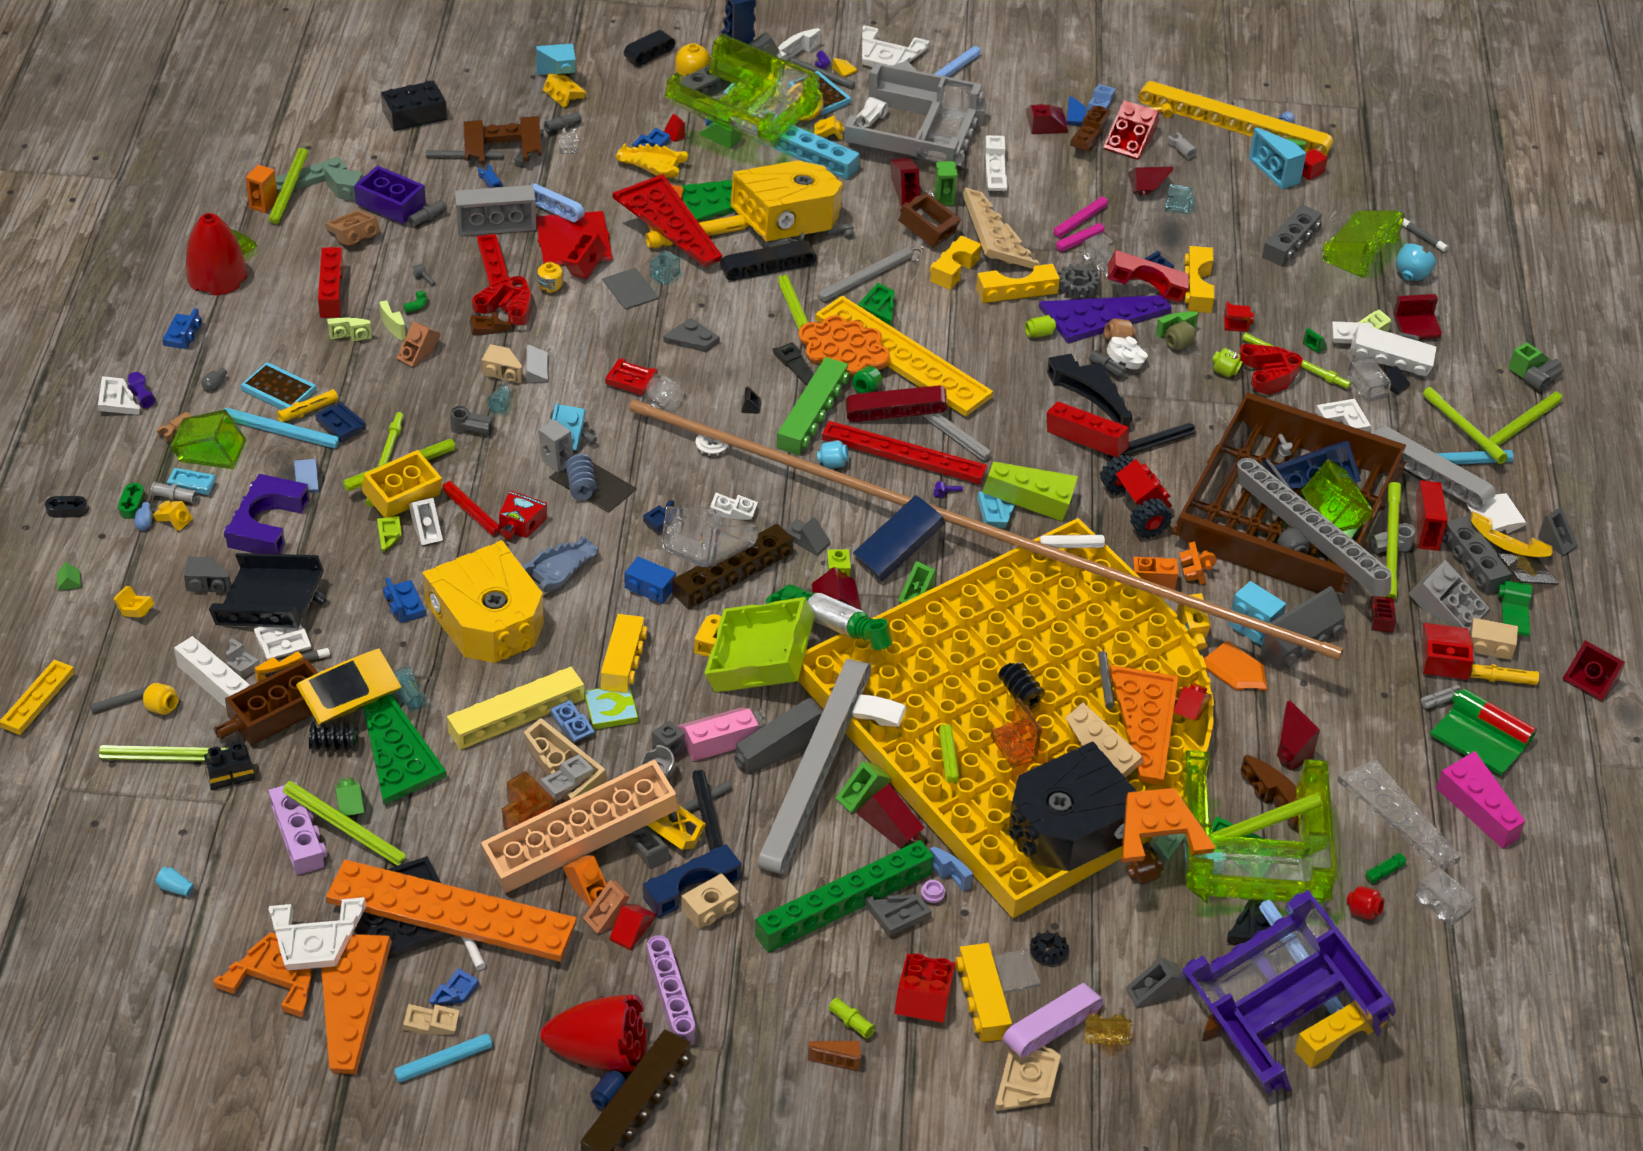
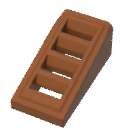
M810 1041L808 1043L809 1061L850 1070L860 1069V1041Z

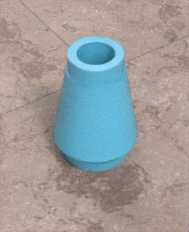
M164 866L155 880V884L159 885V889L186 897L191 894L194 888L193 883L172 867L167 868Z

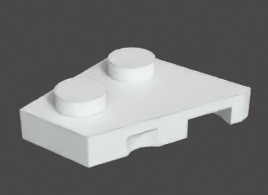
M102 376L98 411L139 415L140 406L135 404L133 394L127 388L125 380L123 378Z

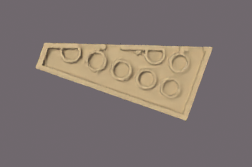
M965 187L962 194L984 254L990 259L996 258L1008 264L1014 263L1034 269V266L1040 265L1038 260H1033L1030 257L1032 254L1030 250L1021 246L1022 241L1007 223L1003 224L1001 221L1003 217L992 210L993 205L982 192Z

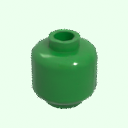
M865 366L854 374L852 379L853 387L859 394L875 392L881 387L882 375L875 367Z

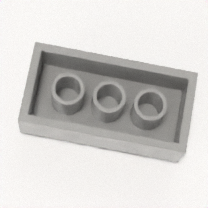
M533 185L455 191L458 236L536 230Z

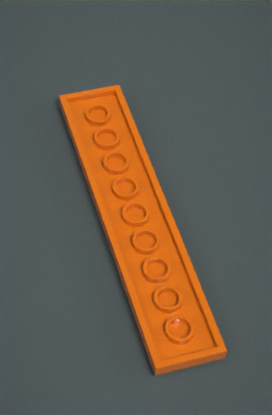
M344 859L326 895L327 903L338 906L342 905V899L364 897L366 901L364 912L559 962L562 960L577 924V917Z

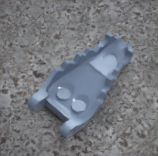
M581 536L578 542H573L571 545L565 542L563 545L558 543L555 549L548 547L546 551H541L530 562L524 563L522 567L528 575L533 576L540 582L539 588L543 592H549L563 586L585 561L598 554L599 548L594 546L584 536Z

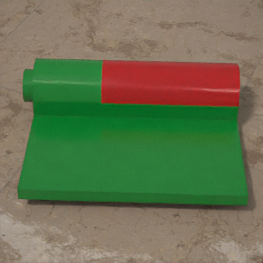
M1464 688L1462 691L1458 690L1452 698L1453 708L1432 729L1429 735L1465 756L1475 751L1488 769L1502 776L1530 745L1535 737L1537 728Z

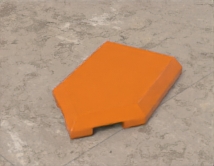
M1225 641L1204 658L1206 670L1234 690L1257 688L1258 691H1267L1264 665L1232 642Z

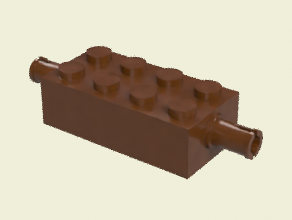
M304 659L225 698L227 715L230 720L214 727L217 738L221 741L239 732L250 745H253L313 715L296 685L317 674L318 671L307 659Z

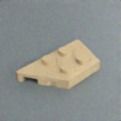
M1044 1045L1027 1057L1021 1058L1010 1048L995 1103V1110L1000 1111L1050 1103L1061 1055Z

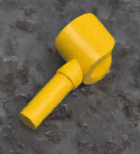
M1164 103L1162 107H1148L1162 112L1166 118L1172 116V107L1169 103Z

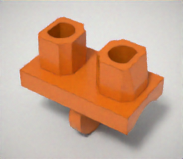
M1194 541L1189 543L1190 550L1180 552L1179 556L1182 566L1194 564L1183 568L1186 581L1198 579L1200 585L1206 584L1203 568L1211 570L1216 564L1217 559L1215 554L1208 551H1203L1199 556Z

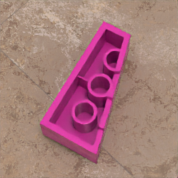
M1475 751L1442 770L1436 789L1502 849L1520 838L1525 819Z

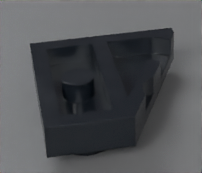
M1248 900L1244 911L1240 913L1234 927L1228 932L1227 942L1245 943L1252 939L1257 932L1265 931L1271 927L1259 908L1261 903L1266 900Z

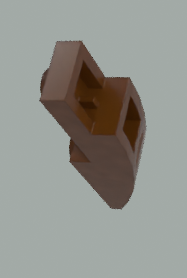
M1093 106L1083 118L1082 126L1072 137L1070 146L1092 151L1104 130L1111 110H1107L1103 106Z
M1250 755L1244 756L1241 774L1244 779L1248 780L1255 794L1260 796L1265 804L1273 801L1275 807L1278 808L1305 797L1298 787L1281 772ZM1305 812L1287 819V822L1300 834L1307 830L1310 815Z

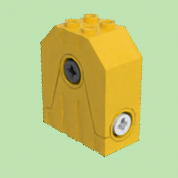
M799 160L734 171L731 207L739 215H742L745 221L766 242L799 236L802 232L810 234L831 230L839 218L843 185L825 166Z
M502 540L422 572L425 604L464 657L496 663L535 646L544 624L543 593Z

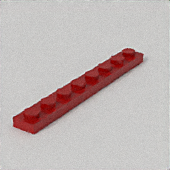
M833 421L827 423L822 433V440L824 441L840 440L843 445L846 444L847 447L977 484H981L987 472L986 464Z

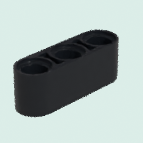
M657 30L628 44L624 49V56L635 65L641 66L672 51L676 41L663 30Z

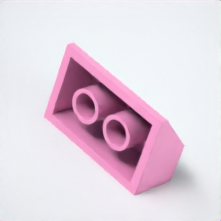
M740 707L677 725V727L685 733V747L694 762L735 750L737 743L758 730V723L750 708Z

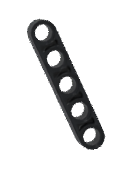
M803 240L727 255L721 259L720 266L728 280L736 281L807 267L816 262L817 255L809 241Z

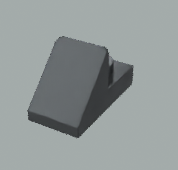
M815 517L806 524L795 519L784 529L793 537L795 544L816 556L825 550L831 542Z

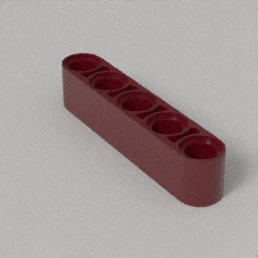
M939 385L853 394L846 398L847 419L852 422L937 414L948 409L946 389Z

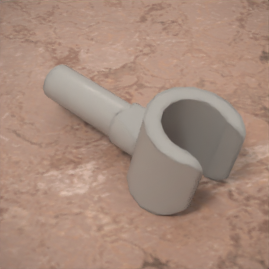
M1280 434L1278 436L1281 445L1278 446L1279 455L1281 457L1291 455L1292 443H1287L1283 434Z

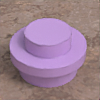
M929 880L922 886L921 896L929 903H938L944 899L945 889L939 881Z

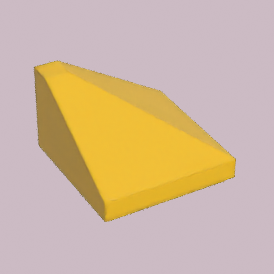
M833 59L832 69L843 78L858 72V69L847 60Z

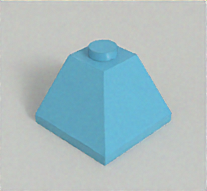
M573 44L536 46L537 75L576 73Z

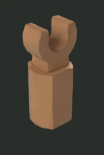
M184 412L170 421L168 425L160 426L157 429L158 437L164 435L165 442H169L174 438V435H179L192 427L194 419L192 415Z

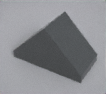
M1562 507L1557 508L1544 517L1538 536L1541 541L1552 546V549L1560 555H1564L1578 546Z

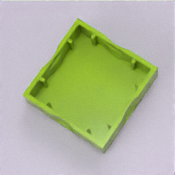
M805 597L775 601L764 605H747L723 609L717 630V639L711 650L704 673L714 692L798 681L815 618Z

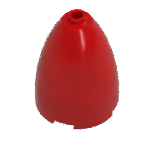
M213 213L202 215L194 225L187 244L185 264L187 282L195 291L210 292L211 295L231 293L240 288L239 284L247 278L243 251L230 227L219 216Z
M636 994L614 995L580 1003L547 1021L545 1026L541 1028V1041L556 1054L580 1065L605 1071L633 1072L637 1063L645 1056L647 1047V1027H644L641 1012H644V1005Z

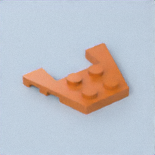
M1175 788L1128 792L1125 803L1122 863L1144 860L1145 853L1140 838L1185 833L1192 855L1214 852L1215 846Z
M270 932L248 950L247 956L241 961H235L229 966V971L222 977L220 975L217 976L213 984L214 988L235 994L246 975H251L289 988L291 990L281 1004L282 1011L303 1018L313 968L286 970L277 935Z

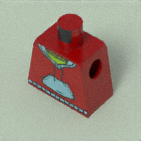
M510 490L499 512L501 535L506 539H512L514 535L524 538L529 537L547 520V503Z

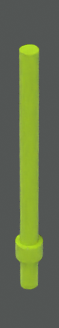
M1247 333L1242 338L1243 341L1250 344L1273 346ZM1303 360L1301 368L1324 378L1326 382L1332 385L1335 383L1346 389L1350 388L1351 382L1339 377L1338 373L1324 370Z
M397 412L393 422L390 423L388 428L389 435L378 466L388 463L396 438L401 433V423L404 414L401 412ZM367 498L365 504L372 507L373 504Z

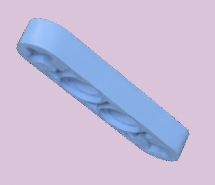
M531 184L534 189L536 206L572 222H576L584 217V209L578 202L538 184Z

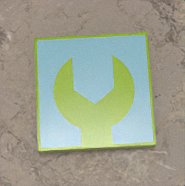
M630 686L628 693L601 690V688L584 691V698L593 730L638 723V715Z

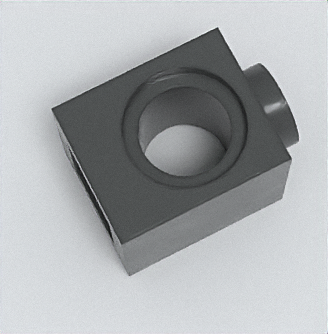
M669 720L652 731V750L657 745L669 748L676 758L685 752V733Z

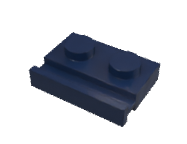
M339 401L337 402L338 405L326 408L317 413L315 417L321 426L332 435L338 436L339 441L343 442L358 434L360 429L365 430L366 422Z

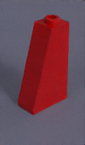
M1420 480L1416 493L1418 549L1439 551L1448 521L1442 485L1440 482Z

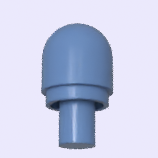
M1286 111L1278 119L1294 123L1295 117L1293 113Z
M142 503V507L135 514L134 524L138 530H148L152 525L153 513L150 510V503Z

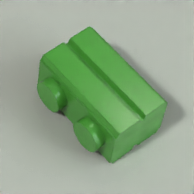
M953 161L936 162L934 198L944 206L955 205L957 184L956 164Z

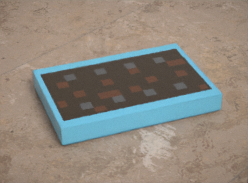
M819 71L789 83L790 90L799 83L813 84L819 89L824 103L820 113L821 116L851 103V97Z
M266 362L241 384L242 391L281 410L292 406L295 402L300 403L307 400L317 391L315 384L269 362Z

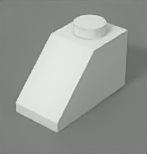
M430 498L408 503L413 525L421 545L442 541L443 538L434 499Z

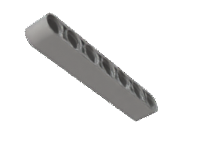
M1384 425L1373 432V434L1406 444L1403 460L1406 461L1405 469L1426 481L1440 482L1442 490L1472 507L1481 508L1495 497L1496 491L1490 483Z

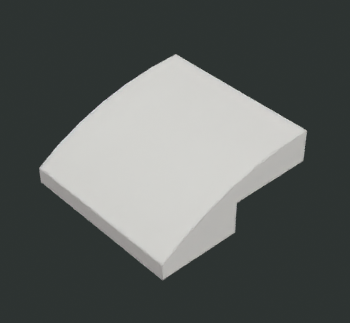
M1506 493L1496 494L1494 498L1481 508H1474L1466 504L1470 514L1474 511L1492 519V529L1498 532L1505 530L1508 534L1527 525Z
M301 624L299 628L258 627L254 629L255 637L266 660L272 657L278 659L294 654L297 651L302 652L312 649L305 629L302 628Z

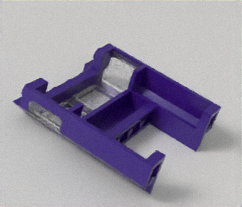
M1309 890L1296 894L1288 902V906H1286L1287 917L1278 919L1273 926L1265 931L1257 932L1252 939L1244 944L1236 945L1225 956L1217 957L1210 965L1205 957L1201 956L1198 959L1189 961L1182 968V973L1267 1094L1272 1093L1271 1089L1278 1090L1285 1087L1287 1091H1292L1285 1069L1280 1062H1275L1262 1042L1343 991L1346 993L1377 1036L1381 1033L1380 1025L1390 1018L1389 1014L1393 1017L1396 1013L1393 1000Z

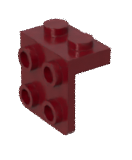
M1436 294L1397 297L1393 315L1401 333L1419 336V339L1440 338L1442 336V331L1434 315L1438 302Z

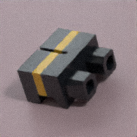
M241 740L232 742L230 748L224 750L217 746L208 748V753L204 754L205 771L211 790L231 786L230 772L234 785L255 780L247 746Z

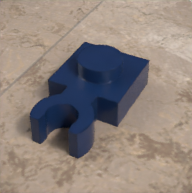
M670 500L666 503V507L662 508L658 505L644 514L643 522L658 533L672 524L674 517H679L682 514V507L679 506L674 509L675 501Z

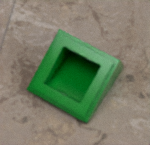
M1306 328L1303 344L1316 353L1326 349L1327 345L1324 338L1310 328Z

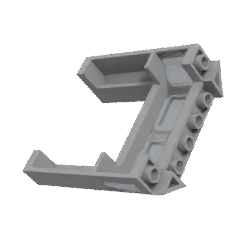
M875 62L870 71L868 98L873 97L886 102L891 108L925 114L927 116L916 138L859 127L857 126V116L850 115L845 125L844 142H847L849 146L935 164L938 161H953L956 164V168L964 170V150L968 149L969 139H972L974 129H976L977 125L982 126L987 106V100H983L984 92H981L982 84Z

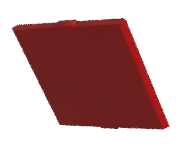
M603 211L585 212L584 217L576 222L569 221L558 215L536 216L538 243L541 248L543 264L548 262L557 265L564 264L562 259L582 231L599 235L607 249L600 261L612 260L609 233L606 228Z

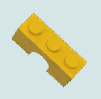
M960 236L956 242L954 241L946 252L944 251L936 262L932 263L929 270L931 273L930 282L951 290L960 281L962 266L971 269L980 260L981 244Z

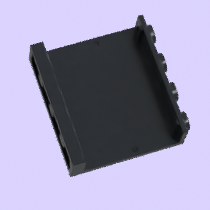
M236 553L235 556L240 570L223 604L212 603L209 608L215 625L299 628L324 573L319 556Z

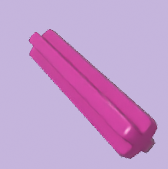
M1097 223L1056 242V249L1059 252L1066 251L1103 234L1105 227L1101 223Z

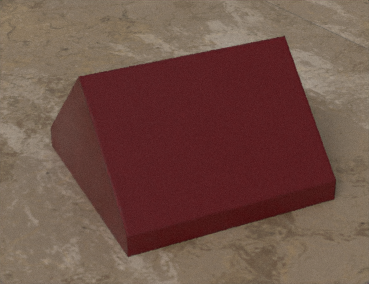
M836 567L830 569L811 584L813 593H822L861 610L855 580Z
M1585 640L1562 679L1603 701L1618 684L1625 661Z

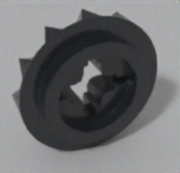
M1047 930L1045 933L1038 932L1031 939L1030 953L1035 960L1042 964L1056 965L1067 958L1069 945L1066 942V937H1060L1058 932L1055 934L1049 933ZM1053 943L1054 946L1046 952V946Z

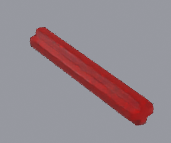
M447 481L442 485L443 491L488 533L495 536L501 532V526L452 481Z

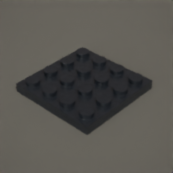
M428 856L387 869L441 883ZM363 912L353 932L354 935L390 936L392 943L387 960L456 936Z

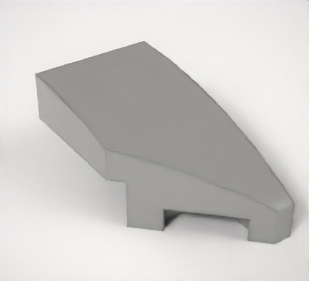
M231 638L229 640V650L226 651L227 664L229 668L244 679L255 671L254 668L260 665V662L245 651L243 644Z

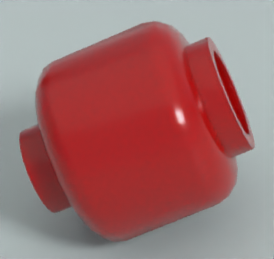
M1358 886L1353 892H1349L1346 905L1349 906L1350 913L1353 916L1373 920L1382 914L1385 900L1378 890Z

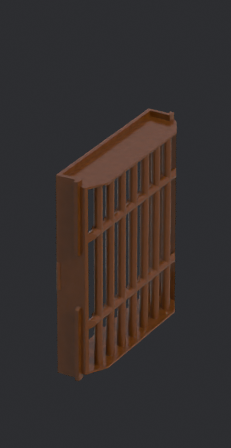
M1247 392L1222 439L1207 461L1208 464L1179 515V519L1171 534L1179 536L1188 544L1195 541L1197 551H1208L1222 560L1320 593L1331 586L1335 592L1344 594L1352 576L1339 565H1336L1330 558L1327 561L1316 558L1315 555L1320 550L1311 542H1309L1308 554L1274 543L1276 537H1280L1284 531L1282 526L1285 521L1278 516L1272 525L1261 522L1268 508L1265 504L1261 502L1254 517L1249 518L1241 515L1251 496L1247 489H1244L1234 510L1228 511L1221 508L1238 476L1237 463L1244 458H1252L1259 464L1265 459L1270 460L1280 441L1278 438L1280 434H1283L1287 443H1292L1291 455L1285 456L1280 463L1293 459L1298 448L1312 452L1341 441H1348L1357 470L1361 468L1370 471V474L1360 490L1352 488L1350 485L1343 488L1329 489L1337 491L1335 497L1343 500L1345 494L1358 498L1355 506L1363 508L1365 501L1374 504L1356 542L1366 549L1368 544L1366 538L1379 511L1384 510L1388 503V484L1398 482L1406 465V461L1403 460L1406 444ZM1243 421L1253 430L1244 447L1239 450L1229 445ZM1259 434L1271 438L1261 456L1250 453ZM1225 452L1237 457L1214 503L1208 504L1199 501ZM1270 460L1274 466L1280 464L1278 462ZM1390 472L1379 496L1370 494L1378 474ZM1292 488V491L1298 495L1301 488ZM1315 488L1308 502L1314 509L1325 488ZM1195 508L1208 512L1205 519L1194 516L1192 513ZM1216 515L1228 519L1225 526L1213 522ZM1236 522L1248 526L1246 533L1233 529ZM1256 530L1269 533L1266 540L1255 537Z

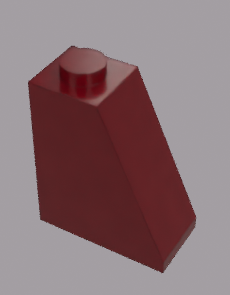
M909 158L890 159L891 180L901 207L905 203H910L916 196H920L919 167Z
M887 784L874 794L856 812L898 848L917 842L921 838L919 833L925 829L890 784Z

